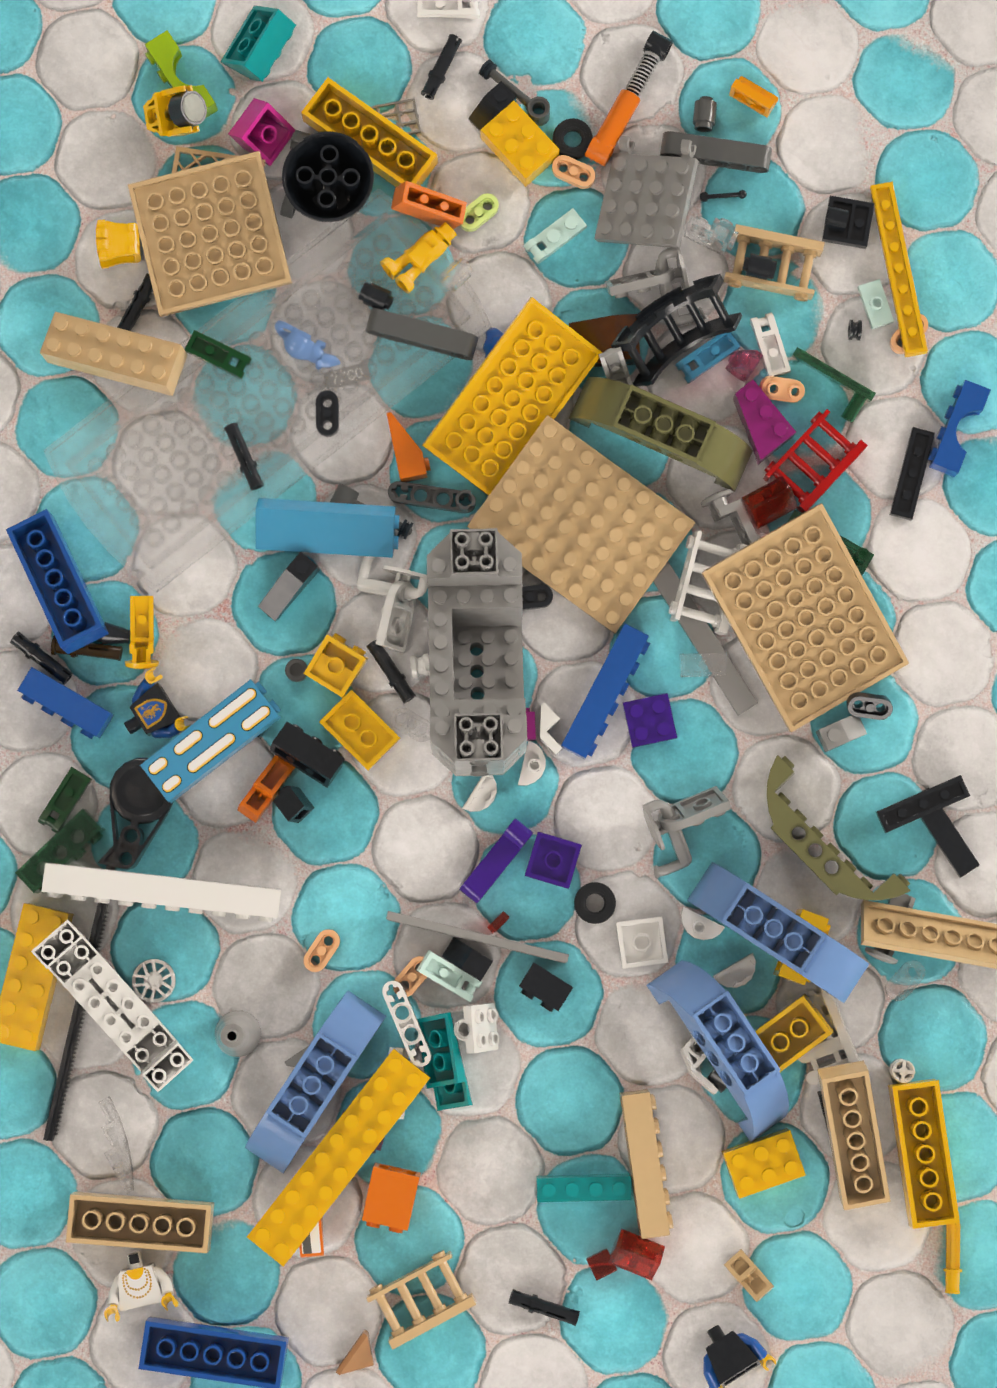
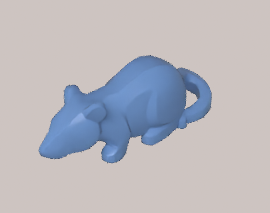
M280 320L275 323V330L283 339L285 350L292 358L308 360L314 363L318 370L341 364L336 356L327 354L322 350L326 347L325 342L317 340L314 343L311 341V335Z

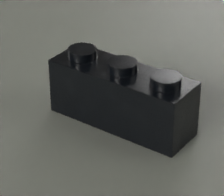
M289 722L285 723L270 747V752L328 788L338 774L345 760L339 751L326 747L320 739L304 733L301 727Z

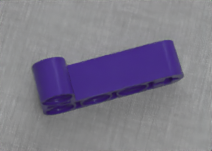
M515 818L459 890L478 904L534 832Z

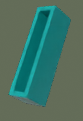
M630 1174L536 1176L537 1202L632 1200Z

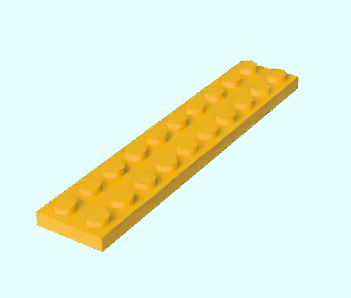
M393 1049L248 1234L247 1238L284 1267L425 1086L430 1077Z

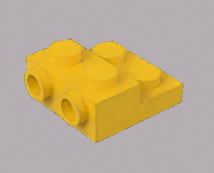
M334 633L333 636L327 634L303 674L343 698L368 658L364 656L366 651L356 645L351 648L344 644L346 639L337 633Z

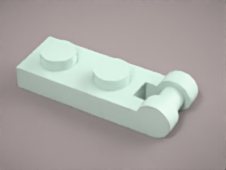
M572 208L536 237L526 242L523 247L527 252H531L535 262L540 264L586 229L587 225ZM541 243H542V244L545 246V248H546V249H544V250H542V251H541V250L539 249V247H538V245L541 244Z
M429 950L417 968L418 972L469 1002L472 1001L476 988H479L482 984L478 979ZM466 980L469 983L465 990H463L461 987Z

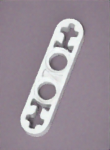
M389 981L382 990L384 999L411 1062L415 1066L423 1067L430 1062L432 1057L431 1051L404 987L398 981ZM390 985L399 988L400 991L397 992V997L399 1000L403 997L405 1002L397 1003L392 1007L391 1002H395L394 996H388L387 991L390 990ZM400 1006H405L409 1010V1016L404 1020L396 1016V1010ZM412 1027L418 1031V1038L415 1041L406 1039L405 1031L408 1028ZM421 1040L423 1045L419 1046L420 1051L427 1053L423 1063L420 1060H415L414 1056L417 1055L416 1048L410 1050L409 1045H415Z

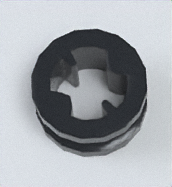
M849 320L848 340L856 338V340L860 341L862 320H858V322Z

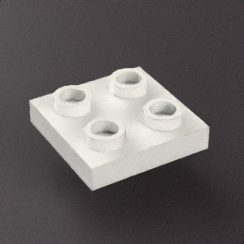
M495 1003L463 1006L464 1019L458 1020L455 1023L454 1034L459 1040L466 1041V1054L498 1050L499 1035L497 1033Z

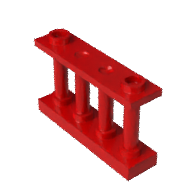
M828 409L823 414L819 411L811 419V427L777 463L773 460L764 470L767 473L763 478L766 482L773 475L799 499L800 505L797 510L801 514L808 511L868 446L862 440L857 444L849 442L825 420L830 413ZM818 426L845 450L844 453L847 455L841 461L831 456L810 436ZM802 443H805L830 466L831 472L826 477L820 476L795 453ZM787 459L814 482L813 485L816 488L811 494L808 491L804 492L779 469Z

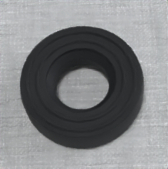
M571 118L558 124L553 132L552 142L559 148L560 156L566 155L578 160L585 156L593 135L590 127L585 122ZM574 131L581 136V143L577 147H569L565 144L564 136L568 132Z
M591 882L578 890L574 899V907L582 920L591 924H599L607 921L613 915L616 899L608 886L599 882ZM591 894H598L604 900V907L599 912H591L586 906V900Z

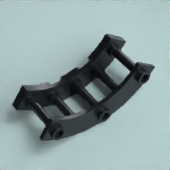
M721 274L693 281V286L683 290L680 286L666 293L635 316L636 321L630 327L625 326L620 331L611 347H621L622 352H628L639 371L633 382L634 386L653 385L661 372L674 359L687 352L694 345L711 337L736 330L742 314L735 313L729 315L718 295L724 282ZM710 298L719 318L705 323L694 302ZM686 306L697 327L682 334L671 313ZM662 319L674 338L663 349L660 348L650 330ZM643 336L654 354V357L647 364L644 363L636 349Z

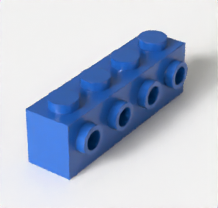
M33 667L30 668L17 690L23 694L21 696L23 700L32 705L35 701L43 705L41 707L42 711L51 716L54 713L62 716L61 722L71 728L74 724L82 728L80 733L90 739L94 736L101 738L114 714Z

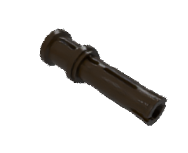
M54 635L51 642V655H56L57 653L67 654L60 648ZM90 643L67 655H70L72 658L83 655L121 661L123 647Z

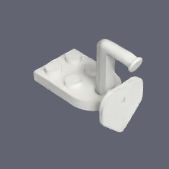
M364 556L358 575L357 588L362 592L386 596L385 605L381 610L380 627L376 632V644L405 653L416 599L423 596L428 589L427 575L402 568L383 566V570L396 575L394 583L368 579L372 562L376 557ZM410 579L419 580L417 588H414L410 583Z

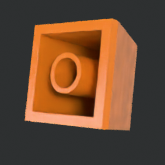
M375 1162L362 1221H367L366 1225L374 1228H380V1225L388 1226L389 1231L402 1233L403 1230L408 1231L421 1173Z

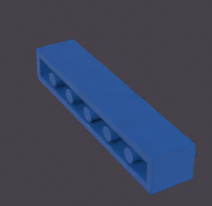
M624 624L561 745L563 749L583 759H586L587 755L592 757L598 746L594 741L598 735L603 736L608 726L605 723L608 714L614 715L619 705L615 702L618 695L624 696L629 686V683L626 682L629 674L634 676L640 663L636 662L639 655H645L651 644L647 642L649 635Z

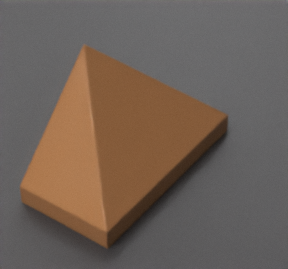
M367 1330L362 1332L336 1370L337 1374L341 1375L374 1365L369 1332Z

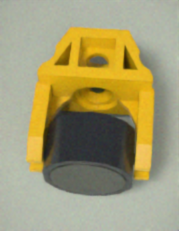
M183 85L155 92L152 98L143 106L147 130L154 133L157 132L160 136H185L199 132V124L205 120L207 115L205 100L199 93L193 91L192 85Z

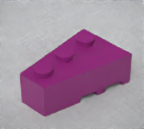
M751 380L735 393L733 401L742 425H744L748 441L752 446L756 462L759 465L792 439L796 431L754 380Z

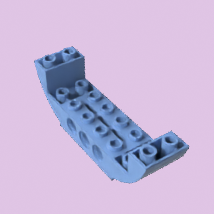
M713 862L687 900L843 1003H845L869 966L868 962Z
M683 960L646 985L659 1005L668 1000L670 1001L746 1116L738 1124L750 1142H753L787 1116L789 1100L785 1083L780 1074L781 1069L728 990L726 991L703 969Z
M347 991L268 1107L245 1148L284 1174L363 1050L383 1023L386 1015L350 991Z

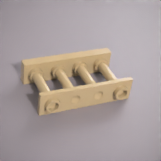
M738 224L735 225L732 239L737 240L738 248L733 272H726L724 276V282L728 283V286L734 288L745 286L794 296V299L798 301L812 300L815 290L808 289L813 259L816 256H821L825 242ZM750 243L759 244V255L768 257L769 249H772V247L781 249L783 253L777 282L741 275L747 245ZM794 252L803 253V256H805L799 287L786 284L791 254Z
M442 1250L432 1256L433 1260L385 1286L378 1284L369 1290L370 1294L366 1298L368 1303L375 1299L377 1300L392 1329V1336L388 1340L392 1350L476 1305L473 1293L467 1295L466 1292H462L447 1263V1260L452 1258L451 1251L445 1253ZM436 1266H439L455 1297L453 1299L454 1303L447 1307L445 1304H442L426 1273ZM416 1277L419 1278L434 1308L432 1310L434 1314L426 1318L424 1315H421L405 1284ZM395 1288L398 1289L413 1318V1325L406 1329L400 1326L384 1295Z

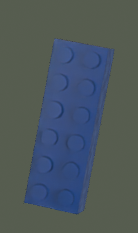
M45 509L6 529L60 648L67 654H70L108 635L109 632L54 516Z
M149 1317L145 1323L138 1369L262 1388H281L289 1337Z

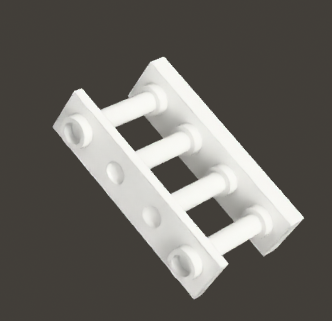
M696 531L688 536L686 542L688 552L675 601H672L669 607L670 621L675 622L680 620L681 615L710 623L714 627V634L725 635L730 624L720 607L718 614L712 615L684 607L683 604L686 593L717 602L711 590L689 584L692 571L701 573L709 568V566L695 562L698 549L727 558L747 545L740 543L735 548L728 549L701 541L702 531Z

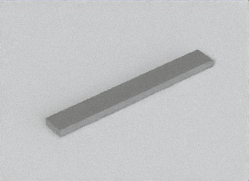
M667 562L653 582L670 607L671 602L675 601L680 579L670 563ZM686 593L683 606L699 611L690 595ZM681 615L680 620H678L679 624L736 714L740 715L756 705L758 702L708 623Z
M388 911L386 919L389 921L553 961L568 962L569 954Z

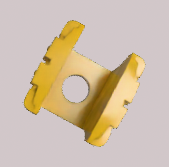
M105 219L97 220L96 245L102 269L124 263H139L141 261L140 234L136 223L123 224L105 221Z

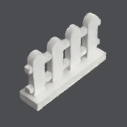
M819 988L821 991L819 993H815L814 990L808 991L810 995L808 998L831 1028L835 1027L838 1036L833 1037L831 1034L827 1037V1040L820 1042L798 1059L801 1063L811 1062L814 1070L808 1072L806 1080L810 1085L820 1084L817 1069L860 1061L835 997L822 988ZM792 998L786 1000L787 1005L783 1006L780 1011L793 1002ZM827 1006L829 1014L824 1015L821 1007ZM843 1049L847 1056L844 1059L841 1058L839 1053ZM833 1053L836 1062L819 1067L816 1059Z

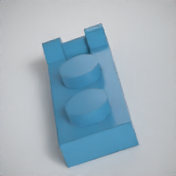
M731 332L723 333L681 359L675 366L679 371L682 370L685 375L684 378L689 384L739 350L741 346ZM693 361L698 367L695 370H692L689 366Z

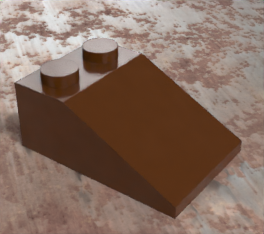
M637 314L612 315L569 323V327L604 353L607 349L612 348L611 345L625 326L630 327L636 321L635 316ZM638 343L636 349L640 354V344ZM623 351L626 365H635L629 353ZM600 358L593 367H603Z

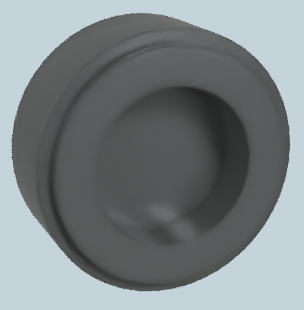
M301 659L290 660L285 667L286 676L293 682L303 681L307 677L303 674L308 667L307 664Z

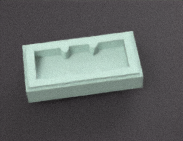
M880 279L859 285L858 291L871 330L892 324L894 319Z

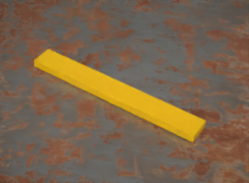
M893 181L871 185L870 193L872 202L875 203L874 212L904 356L906 358L927 354L928 348Z

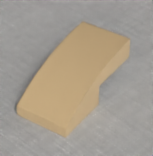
M742 1249L724 1264L756 1302L774 1288L773 1284Z

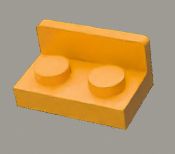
M743 76L734 81L729 96L768 118L778 102L777 96Z

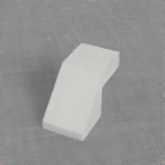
M544 702L540 707V740L556 756L562 750V747L553 739L548 731L560 721V718Z

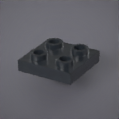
M830 195L822 241L866 249L875 203Z

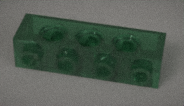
M82 809L19 868L15 874L33 893H39L42 891L44 875L40 872V866L43 863L69 865L74 859L78 861L86 854L85 848L91 843L95 845L103 837L102 832L105 828L88 810ZM78 830L84 833V839L80 843L74 841V834ZM64 846L67 849V855L64 859H59L57 850Z

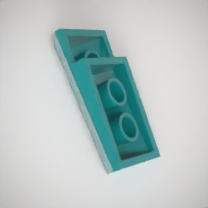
M451 1012L417 1019L432 1055L430 1062L423 1066L424 1073L430 1077L426 1083L427 1089L434 1088L437 1111L473 1105L458 1039L454 1034V1022ZM421 1052L422 1062H425L424 1058L427 1056V1053Z

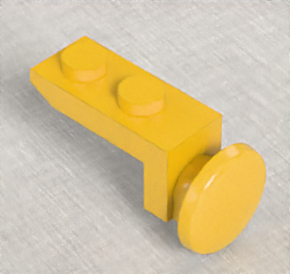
M130 596V654H132V660H127L124 663L126 667L132 669H151L159 665V661L151 660V654L154 652V596Z

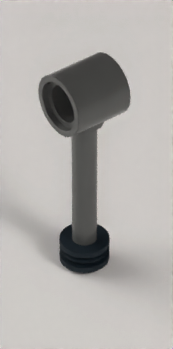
M490 59L481 66L479 74L486 80L492 78L497 83L502 81L516 96V99L526 106L528 116L537 126L545 125L550 119V104L548 100L540 96L530 99L496 71L497 65ZM541 108L544 110V113L538 115L533 111Z
M340 483L330 500L331 503L366 505L357 500L359 496L357 491ZM406 519L403 523L399 522V529H395L399 531L397 536L402 535L404 536L403 539H406L412 533L413 523H407Z

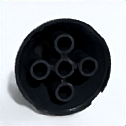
M318 132L303 138L302 142L290 150L283 165L282 183L289 202L299 213L315 221L336 222L354 215L364 206L372 192L374 172L369 155L356 140L338 132Z

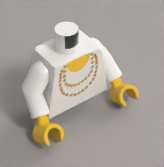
M141 1252L127 1254L129 1268L122 1269L119 1275L114 1277L108 1295V1308H106L104 1316L108 1322L109 1316L114 1313L117 1322L120 1320L118 1308L120 1311L161 1303L168 1311L167 1305L170 1301L177 1307L178 1301L173 1296L174 1291L171 1278L161 1267H156L154 1263L143 1265Z

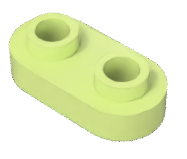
M489 193L479 196L466 207L463 224L460 227L467 232H473L490 220L499 209L497 198ZM485 204H490L492 208L490 210H485L483 206ZM473 218L474 222L472 224H468L466 222V219Z

